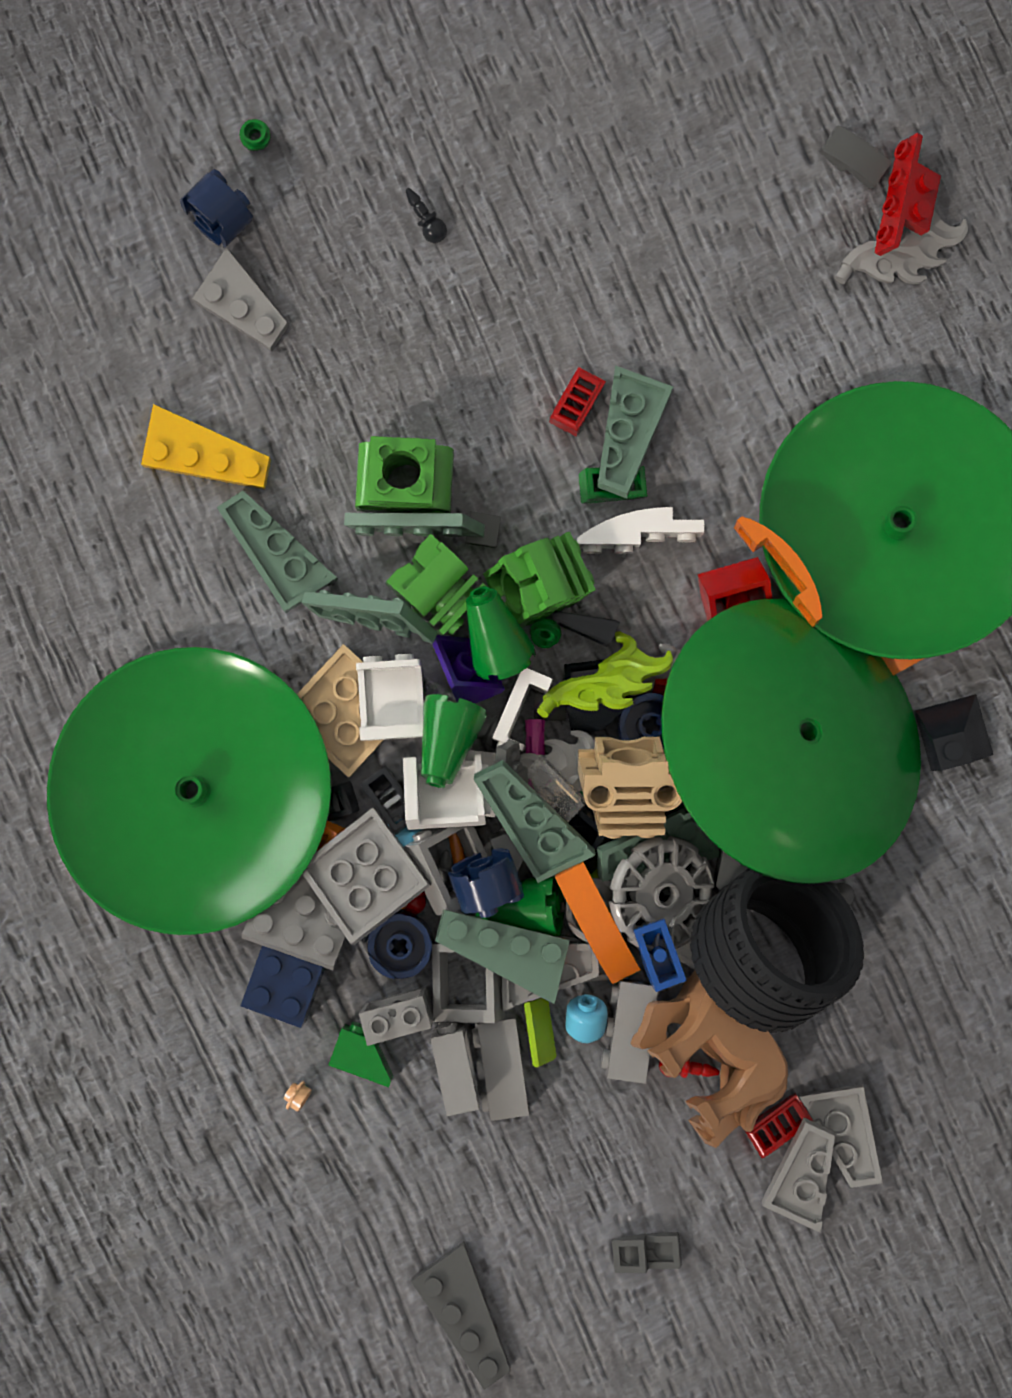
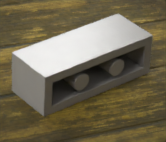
M622 979L618 981L617 986L612 985L610 1004L615 1005L613 1017L607 1018L605 1036L610 1037L609 1049H603L601 1068L606 1069L608 1079L646 1084L650 1057L647 1050L651 1048L639 1049L633 1047L630 1043L642 1023L646 1006L649 1002L657 1001L658 992L653 989L650 982Z
M516 1014L505 1015L504 1019L495 1024L477 1023L478 1028H473L472 1034L474 1047H481L482 1060H477V1071L479 1080L485 1079L487 1092L481 1093L483 1112L490 1113L491 1121L529 1116Z

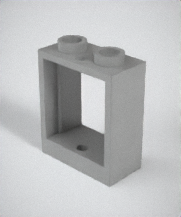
M474 826L435 828L432 831L424 829L412 836L414 841L404 846L405 850L431 884L424 892L435 915H442L443 909L457 912L461 908L454 890L448 892L428 848L456 833L467 857L480 852L482 858L488 857Z
M437 942L433 943L434 1022L495 1024L504 1019L502 976L487 968L486 1005L449 1004L448 952L454 951Z
M425 986L367 1002L359 1012L367 1046L431 1029L434 1020L433 1006L428 987Z
M438 1022V1027L433 1028L430 1039L446 1115L452 1116L479 1110L480 1092L465 1023Z

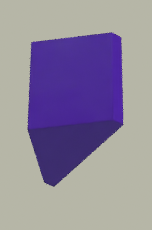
M436 635L432 644L456 702L460 698L476 704L505 690L501 679L499 680L497 675H488L489 680H484L477 676L472 663L470 638Z

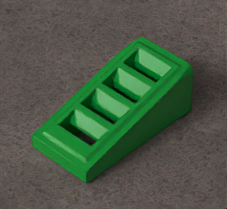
M644 466L640 467L634 481L635 490L630 491L627 498L598 488L600 467L584 468L579 473L582 504L648 497ZM593 479H595L596 492H594Z

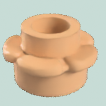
M304 1081L300 1082L299 1085L293 1083L286 1092L283 1099L288 1102L286 1105L287 1110L292 1108L299 1112L309 1098L312 1089L305 1086Z

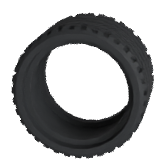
M748 868L701 908L692 925L693 931L690 935L691 957L696 974L707 994L728 1016L740 1024L762 1032H785L803 1024L846 995L855 986L856 981L861 975L860 971L863 969L864 944L859 924L847 901L830 882L814 884L791 883L773 879ZM747 909L769 918L790 938L798 951L803 965L805 984L788 978L776 969L762 954L754 941L748 925Z

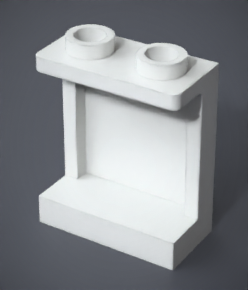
M414 654L395 655L394 661H382V656L363 657V663H356L361 727H359L360 740L373 741L422 737L424 694L421 660L414 659Z
M528 668L520 672L492 737L498 742L497 746L510 739L530 689L532 688L546 694L553 685L552 678ZM519 743L520 752L524 753L526 746Z
M475 754V760L464 761L454 782L446 784L445 788H437L426 784L427 779L421 776V764H417L416 757L403 758L405 821L408 830L486 825L485 814H491V807L474 781L475 773L489 767L488 764H482L481 754Z

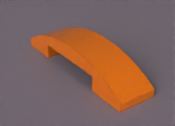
M741 516L737 519L734 529L753 553L764 546L801 592L796 596L793 604L813 628L822 619V610L816 586L804 563L793 549L773 531L752 519Z
M584 861L554 875L573 915L610 982L614 984L640 971L641 969L617 928Z

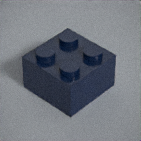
M262 946L240 1006L302 1028L309 1016L325 967Z

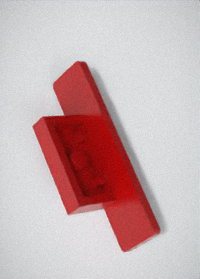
M919 133L902 140L894 152V165L888 180L889 187L886 201L882 207L883 215L880 229L876 235L877 243L874 253L879 256L899 247L904 227L919 235L930 231L941 175L918 163L923 135Z

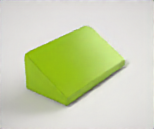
M543 998L524 1002L532 1064L534 1067H540L551 1062L557 1056L549 1001Z

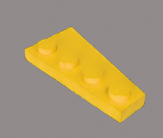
M153 404L141 462L143 467L259 489L266 488L271 463L269 456Z

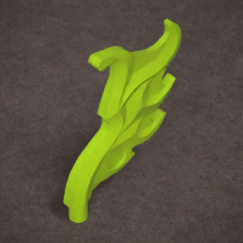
M617 631L615 633V640L618 643H622L623 647L598 664L599 670L595 674L570 678L551 688L543 696V702L537 709V713L541 717L547 718L552 710L560 705H570L587 711L599 710V704L601 703L611 709L627 708L633 705V699H623V697L638 695L653 688L652 682H642L651 676L667 672L673 664V655L668 650L664 657H650L637 648V643L633 637Z

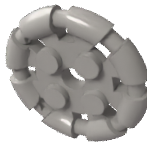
M672 836L667 840H663L661 837L650 838L632 848V854L626 860L622 859L617 866L610 885V889L613 890V900L609 901L611 915L619 931L625 932L627 940L638 948L633 929L664 918L674 947L678 949L691 941L690 935L693 931V922L696 920V916L701 911V908L712 899V888H715L713 871L707 858L701 857L698 854L699 849L692 843ZM664 853H669V862L664 861ZM641 863H644L647 868L639 874L636 868ZM689 864H691L690 872L685 869ZM664 887H669V899L661 903L659 900L660 891ZM693 888L699 889V897L693 899ZM626 891H630L629 895L632 901H626ZM689 917V921L684 925L682 922ZM639 918L644 920L640 926L635 925ZM660 933L656 935L652 945L646 944L648 951H652L657 946H661L667 951L664 940L660 939Z

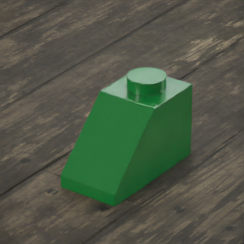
M351 1022V1025L344 1024L328 1065L389 1088L393 1073L379 1043L367 1046L360 1023Z

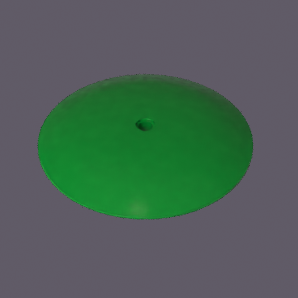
M893 381L861 386L841 393L812 410L796 424L783 440L768 468L761 492L759 523L782 538L798 555L810 573L819 595L822 610V619L814 626L817 630L835 642L855 651L877 657L912 660L945 655L968 647L999 628L1012 616V430L999 417L983 405L950 389L918 382ZM893 518H903L907 523V527H897L894 524ZM762 546L766 562L780 591L791 606L803 617L793 604L794 599L801 592L767 549Z
M760 599L728 608L705 622L683 646L673 664L663 696L661 715L662 739L669 772L676 790L694 821L709 839L727 855L751 870L773 879L791 883L814 884L843 879L860 872L884 855L898 839L908 822L916 801L921 772L920 740L912 706L896 674L893 675L884 660L881 657L865 654L841 645L821 633L815 627L812 628L791 606L787 599Z
M201 647L174 648L142 656L118 668L95 685L80 701L64 725L53 751L47 781V810L53 840L63 863L80 888L95 903L117 918L142 929L174 935L204 934L236 926L254 918L282 898L299 880L314 857L325 831L331 800V772L324 740L316 721L295 691L270 670L248 658L227 651ZM195 782L198 786V793L194 798L189 799L186 789L189 784Z

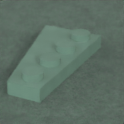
M320 590L319 593L305 591L301 601L303 605L318 617L351 625H354L357 621L359 624L377 631H381L382 626L395 631L397 635L407 638L410 637L411 632L417 633L423 641L434 643L438 633L411 609L409 602L400 598H393L392 601L373 595H369L368 598H362L351 593L335 595L329 591Z

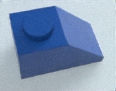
M664 918L633 929L647 976L656 992L687 981ZM660 933V939L664 940L667 951L661 946L648 951L646 944L652 945L656 935Z

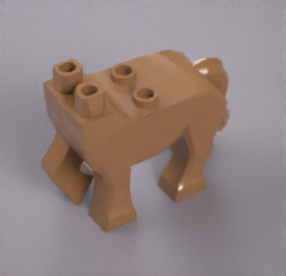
M696 971L685 981L677 998L669 1001H652L646 1006L642 1023L630 1044L639 1049L651 1048L647 1051L652 1058L656 1057L661 1061L663 1065L660 1069L666 1076L676 1078L684 1064L700 1048L711 1058L721 1063L720 1091L710 1096H694L685 1101L690 1109L694 1108L700 1113V1115H696L688 1121L706 1144L717 1148L738 1126H741L746 1132L753 1131L759 1114L766 1107L781 1099L787 1089V1061L769 1031L762 1032L758 1029H751L728 1016L707 994ZM671 1023L680 1024V1028L667 1039L668 1025Z

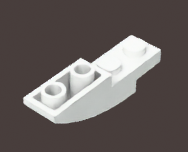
M673 507L637 510L616 516L592 527L577 538L580 549H583L584 554H600L602 549H614L615 554H632L633 549H639L641 537H646L647 542H663L665 537H677V542H695L696 537H701L704 533V520H673Z

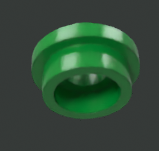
M250 119L240 129V140L248 150L260 151L268 146L271 133L269 127L263 121ZM254 133L261 134V137L257 140L250 139Z
M540 618L533 622L530 634L535 645L540 648H550L559 642L562 631L555 621Z

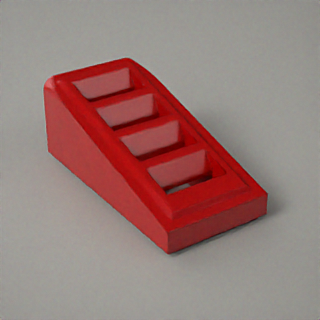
M578 367L551 414L549 423L577 437L606 381ZM581 378L595 385V389L592 391L578 383L579 379ZM574 389L589 396L588 401L573 394ZM570 399L583 406V410L580 411L567 404L568 400ZM564 409L578 416V419L575 421L561 413Z
M794 1093L758 1116L753 1131H745V1133L763 1159L795 1136L803 1118L813 1121L797 1094ZM792 1105L801 1118L797 1122H795L788 1111V1108ZM782 1113L790 1124L786 1129L778 1119V1116ZM771 1121H773L780 1132L775 1136L767 1125ZM760 1129H763L769 1139L764 1143L757 1133Z

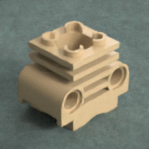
M595 737L594 749H578V775L585 803L593 810L599 836L617 839L622 836L637 835L641 838L665 835L663 823H666V815L664 811L677 808L682 800L670 775L660 737H641L629 741L618 740L612 737Z

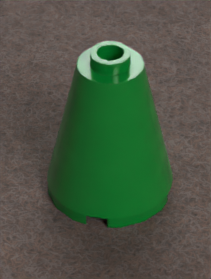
M487 586L474 589L466 599L472 663L477 676L484 680H489L488 675H497L500 680L520 673L531 664L530 657L532 655L535 657L536 655L533 643L495 589L488 588Z
M430 694L426 695L425 702L423 703L421 776L427 779L426 784L437 788H445L446 784L454 782L486 721L487 714L483 707L460 698L458 702L447 701V695Z
M554 876L539 883L535 877L520 880L525 896L523 899L499 906V911L495 915L482 918L552 936H560L564 924V912L560 913V902H564V895Z

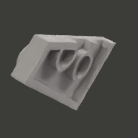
M227 248L192 298L196 304L270 351H273L289 327L286 320Z
M588 942L569 943L558 990H563L599 976L598 959ZM502 977L503 1011L524 1002L541 998Z
M863 1084L799 1094L813 1121L834 1132L835 1140L832 1156L850 1188L883 1183Z
M803 1118L761 1200L763 1207L820 1233L822 1229L823 1205H825L827 1195V1177L830 1173L835 1134L832 1130Z

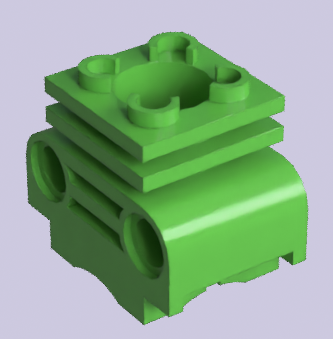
M371 436L370 442L359 443L356 510L373 513H451L453 448L436 445V439ZM410 465L420 471V476L416 483L408 488L398 489L387 483L389 475L399 466Z
M570 531L560 537L559 535L553 537L551 540L544 538L522 546L515 552L503 556L496 565L483 573L489 588L495 589L501 597H506L507 601H505V604L522 628L533 624L537 619L550 616L555 611L559 612L566 607L574 606L596 590L593 575L585 567L581 558L580 546L573 539Z
M430 534L416 550L411 560L414 564L408 563L397 569L385 584L400 599L409 602L411 609L421 618L430 613L432 617L427 623L431 627L435 626L439 621L441 625L436 630L439 635H444L446 632L452 635L464 623L461 616L467 610L466 599L474 590L471 586L478 578L473 574L464 580L462 576L469 570L468 567L448 547ZM482 583V584L478 585L476 588L481 587V586H486V585H485L484 583Z

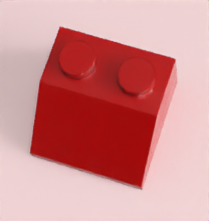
M758 557L697 574L701 600L707 620L738 604L760 599H772L770 578Z

